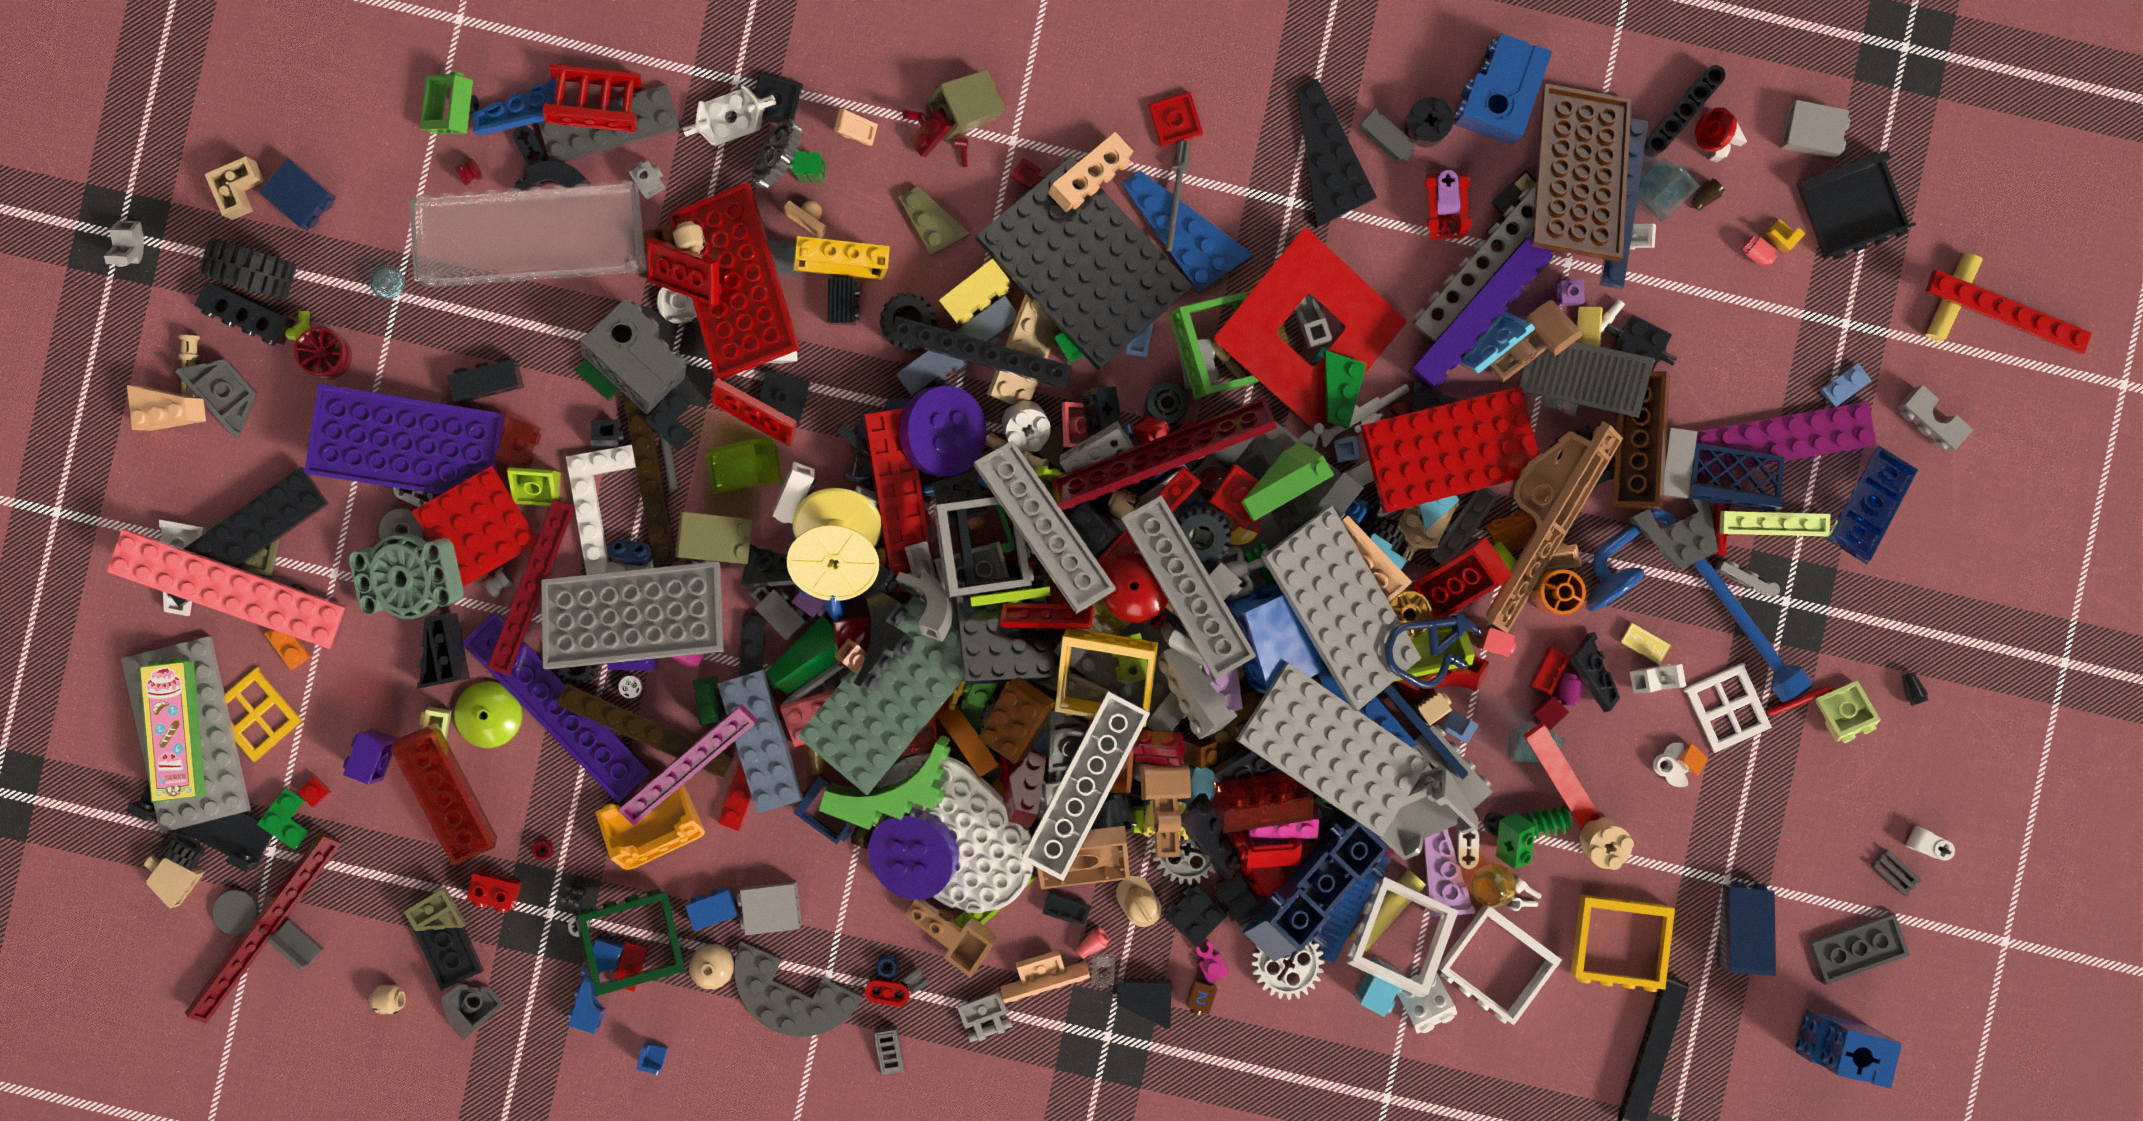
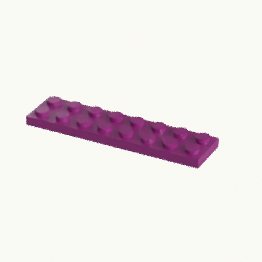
M1869 401L1698 431L1696 439L1698 444L1785 457L1784 461L1877 445ZM1700 450L1699 458L1704 464L1713 459L1708 451ZM1723 454L1719 457L1727 468L1735 463L1728 454ZM1746 457L1741 461L1746 468L1757 466L1752 458ZM1716 461L1707 466L1712 474L1723 472ZM1767 461V462H1766L1765 464H1763V465H1768V464H1773V463H1778V462ZM1735 465L1729 471L1739 470L1741 468L1738 465ZM1703 470L1698 473V477L1707 475Z

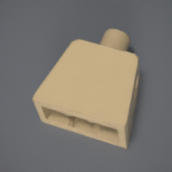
M154 855L150 856L144 863V866L153 872L147 879L146 884L170 909L181 905L206 872L197 866L193 868H186L184 865L180 866L177 862L174 863L170 858L167 859L166 857L161 861Z

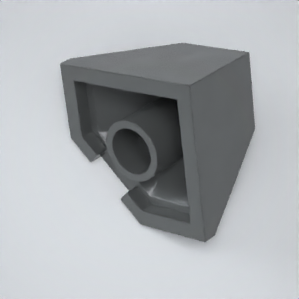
M461 984L457 985L441 999L448 1024L462 1040L466 1039L505 1005L491 988H473Z

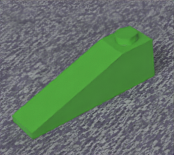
M1299 442L1283 451L1277 457L1278 459L1268 468L1260 481L1254 485L1241 501L1251 520L1259 519L1334 476L1324 456L1303 442Z

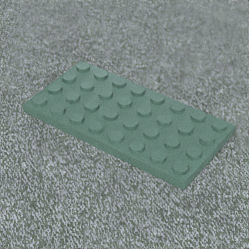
M915 595L905 606L908 612L904 620L897 626L898 629L908 634L915 641L911 651L903 660L897 657L894 658L891 667L885 671L878 686L873 689L870 695L853 683L860 670L856 673L851 670L797 735L800 740L866 795L871 792L964 680L958 630L951 625L943 642L923 635L918 622L924 614L927 605Z

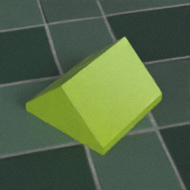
M508 467L507 473L511 495L516 504L550 506L553 499L559 501L561 472Z

